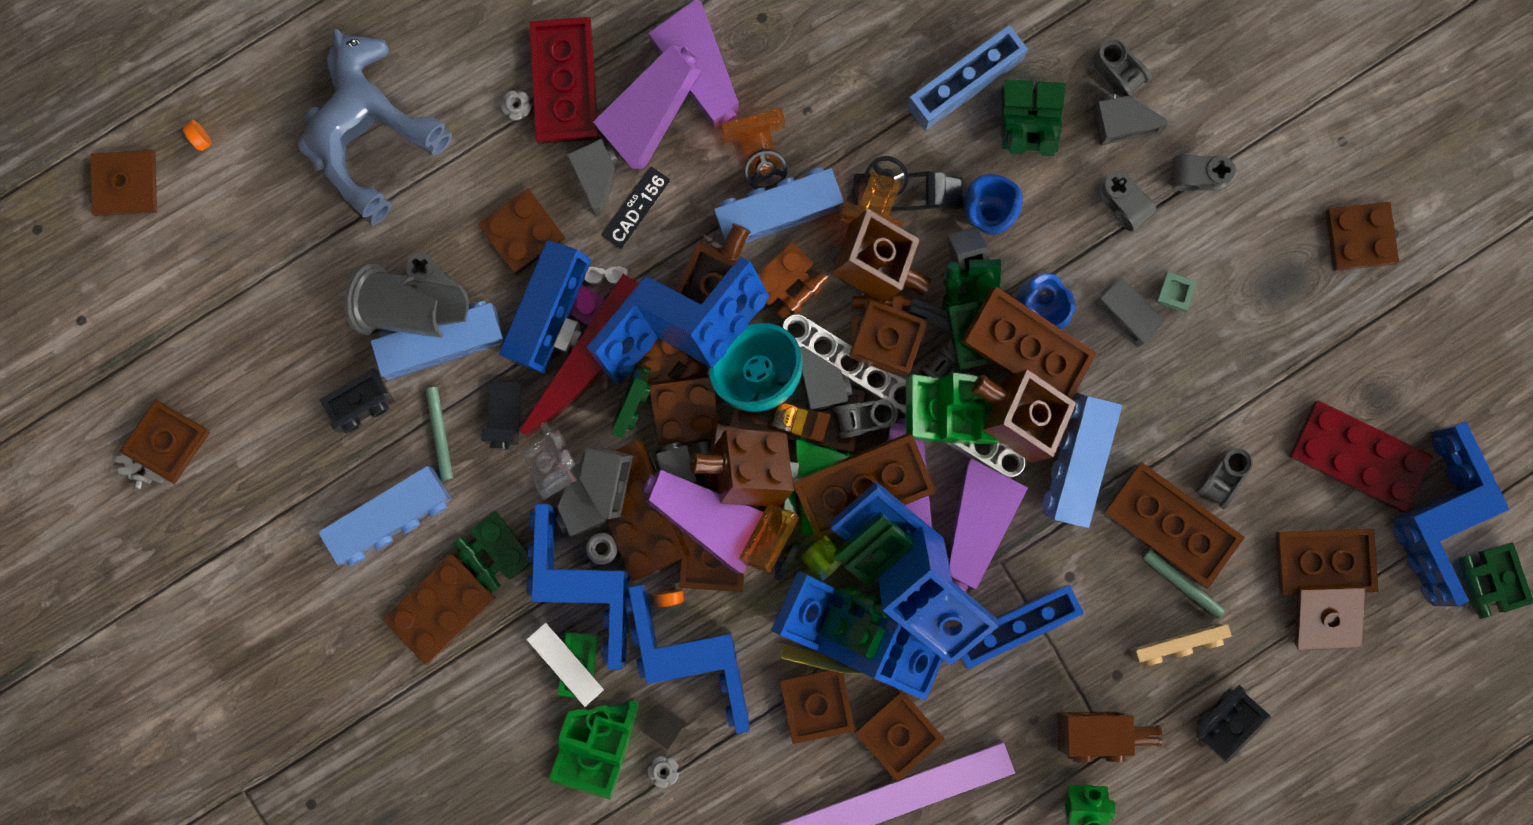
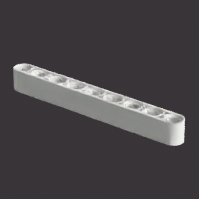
M792 315L784 321L783 328L786 330L792 324H800L804 327L805 334L800 338H795L799 347L804 346L842 371L843 378L849 377L852 385L860 390H864L865 393L876 400L887 399L892 401L897 408V413L906 418V405L898 404L894 399L895 391L899 389L906 390L905 379L857 361L858 367L854 371H846L842 368L840 361L849 355L851 345L802 315ZM819 340L828 341L831 345V351L828 354L821 355L815 351L814 344ZM872 373L880 374L884 379V385L880 388L871 387L867 381L868 375ZM946 443L970 459L972 458L1010 479L1019 475L1025 468V458L1003 443L989 444L990 451L988 455L978 454L975 450V444ZM1004 456H1011L1016 460L1017 467L1014 472H1008L1003 469L1002 459Z

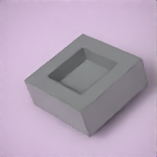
M565 318L554 344L557 351L567 355L570 354L571 349L575 347L583 334L579 331L581 326L578 322Z

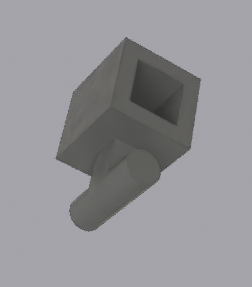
M708 440L697 443L700 454L710 453ZM680 442L662 446L663 452L656 454L660 470L698 484L696 474L692 473L690 469L691 456L687 445L681 447Z

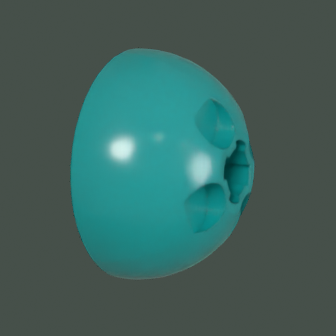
M768 323L747 325L745 331L728 348L725 356L719 359L713 368H709L711 384L726 403L737 409L749 412L770 410L785 402L795 391L802 374L801 350L794 336L780 326Z

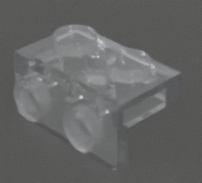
M547 423L540 426L545 438L522 451L537 491L544 500L577 481L572 470L576 464L567 450H563L567 446L566 441L559 430L553 432Z

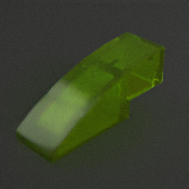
M826 535L800 557L821 582L842 564L840 560L837 561L834 558V551L837 548Z

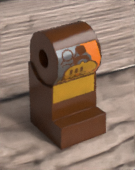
M783 402L779 406L772 408L767 426L786 432L788 435L803 437L808 441L822 445L831 414L816 412Z

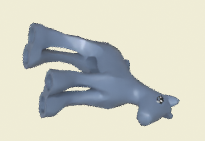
M334 29L332 35L334 45L330 48L327 65L336 91L321 109L313 107L308 111L305 116L307 125L303 134L299 137L298 148L300 153L311 160L315 171L325 168L324 175L338 188L343 198L374 226L382 222L388 215L392 204L376 189L360 187L353 182L346 166V144L366 132L375 121H380L389 125L404 138L424 148L434 156L441 154L450 144L452 133L444 128V123L433 116L412 118L405 115L390 103L380 88L365 78L362 72L363 69L374 62L386 58L389 53L385 40L356 37L349 34L343 35L338 29Z

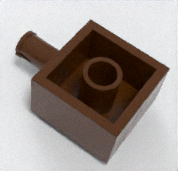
M869 209L850 222L831 272L833 275L882 303L901 292L903 286L922 296L927 292L931 284V278L910 268L920 239Z
M733 223L722 248H716L704 241L697 243L675 291L702 304L740 258L741 250L751 231L739 224ZM753 266L754 269H755V271H756V273H757V271H758L759 268Z
M1027 369L1007 376L1002 387L989 380L985 375L979 376L972 385L971 391L992 404V410L983 431L1031 463L1053 458L1076 402Z
M726 429L714 445L715 454L694 452L691 455L690 469L692 473L717 474L720 504L781 507L794 491L786 433Z
M1121 711L1057 712L1058 751L1066 754L1068 759H1073V762H1093V756H1100V758L1106 759L1107 762H1125V756H1135V746H1162V738L1149 737V735H1162L1160 725L1134 727V716Z

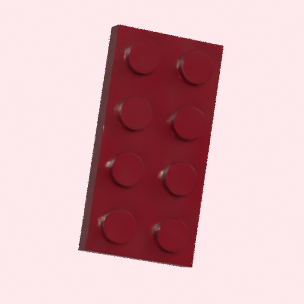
M591 17L529 21L537 144L599 140L598 127L593 123L597 118Z
M1319 400L1314 402L1289 455L1290 458L1402 513L1408 511L1433 457Z

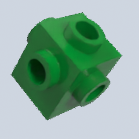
M1068 786L1064 804L1067 825H1108L1109 820H1114L1115 802L1114 800H1109L1108 786Z

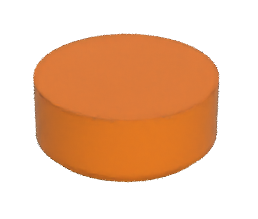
M192 119L183 125L185 136L197 150L204 151L212 145L210 137L198 122Z
M683 589L666 590L652 594L655 607L674 606L685 601Z

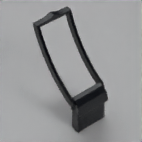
M925 171L908 173L909 178L926 176V205L859 207V178H865V174H854V186L852 189L854 211L869 209L872 212H898L939 207L960 209L963 208V177L945 175L944 172ZM869 174V179L877 178V174ZM888 175L881 176V179H891Z

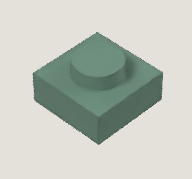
M1166 272L1155 303L1184 313L1187 312L1197 281Z

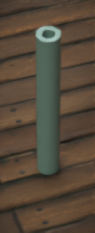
M438 387L426 388L425 392L441 481H447L454 478Z
M1151 549L1145 553L1142 558L1145 562L1216 619L1222 616L1225 611L1222 606Z

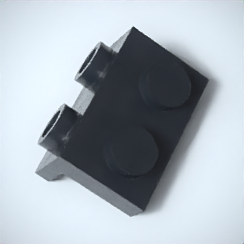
M375 368L320 399L321 404L332 421V429L339 433L344 431L345 434L361 427L360 421L372 416V418L384 414L389 410L388 405L395 402Z
M1240 685L1234 690L1230 688L1224 692L1218 700L1220 705L1212 713L1210 711L1205 712L1196 723L1198 726L1195 730L1197 737L1226 764L1271 719V715L1251 699Z

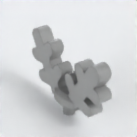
M120 453L121 456L115 457L117 463L124 464L125 466L118 468V473L128 476L130 480L136 481L134 486L136 489H141L142 483L150 484L152 481L163 483L165 480L137 462L134 463L132 459ZM144 467L146 474H138V472Z

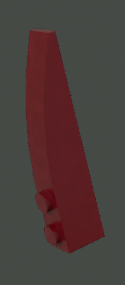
M622 274L519 430L521 433L530 437L553 421L582 397L605 373L589 352L587 346L639 283Z

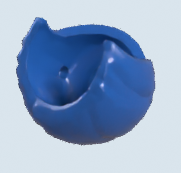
M984 174L975 178L968 185L964 196L966 218L981 232L990 235L1000 234L1008 230L1017 220L1023 205V195L1019 186L1014 181L995 174Z
M1041 273L1028 279L1020 286L1016 296L1017 301L1060 329L1065 328L1070 323L1072 314L1075 312L1076 305L1072 292L1063 285L1058 276L1052 273Z

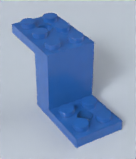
M741 256L702 304L645 276L587 346V349L609 379L619 386L632 373L642 357L650 351L658 338L713 368L719 359L725 356L735 339L745 331L748 323L764 307L770 296L751 262Z
M1466 421L1444 426L1430 432L1433 437L1432 444L1439 456L1443 457L1448 467L1446 469L1447 476L1458 489L1391 520L1394 525L1392 529L1394 537L1399 544L1404 546L1408 554L1406 558L1410 569L1415 574H1418L1422 583L1421 592L1424 598L1429 603H1432L1433 606L1458 607L1469 601L1440 541L1510 510Z
M876 481L830 521L831 529L847 541L881 511L888 521L894 522L914 540V547L878 577L882 611L951 666L999 627L998 619L952 582L944 538ZM949 620H957L960 622L959 625L954 628H946L943 626L944 623Z
M535 504V511H530L529 529L534 530V543H529L528 562L533 563V576H528L527 595H532V602L610 604V610H604L603 628L609 629V641L603 642L602 661L608 662V669L621 670L625 668L628 625L625 595L629 594V573L626 571L554 570L556 507L549 504Z
M798 571L776 616L771 631L816 650L876 680L926 700L943 659L890 616L888 618L880 616L877 626L886 629L873 660L818 635L831 605L841 609L843 599L836 596L835 588ZM859 607L855 616L862 619L865 613L864 609Z
M646 585L629 587L630 594L625 595L627 613L634 614L636 626L631 627L633 645L640 646L642 656L637 659L639 677L646 678V683L651 684L724 669L725 674H720L719 679L722 694H729L731 705L725 708L728 726H735L736 734L749 732L750 723L732 633L658 647Z

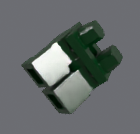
M1005 79L1001 86L1002 149H1009L1011 154H1023L1026 150L1039 151L1042 156H1054L1055 152H1058L1062 131V110L1064 108L1066 83L1038 81L1033 88V81Z

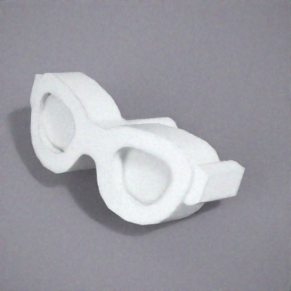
M621 266L610 267L607 270L589 267L585 280L592 285H599L604 278H607L608 282L616 285L622 274L627 276V269Z

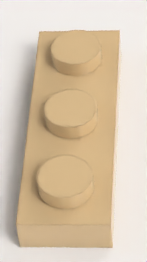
M1217 624L1132 648L1130 653L1133 662H1143L1144 667L1163 662L1162 656L1172 653L1175 658L1193 654L1192 648L1204 645L1205 649L1224 645L1222 639L1232 637L1228 624Z

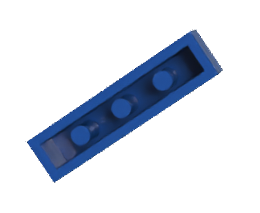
M547 240L544 249L539 255L534 273L527 283L526 292L520 306L515 312L509 332L503 340L499 353L500 356L515 364L543 374L545 373L555 349L556 339L565 318H568L592 259L577 249Z
M1062 585L997 616L999 627L960 658L963 667L970 669L1083 615L1084 612L1071 586Z

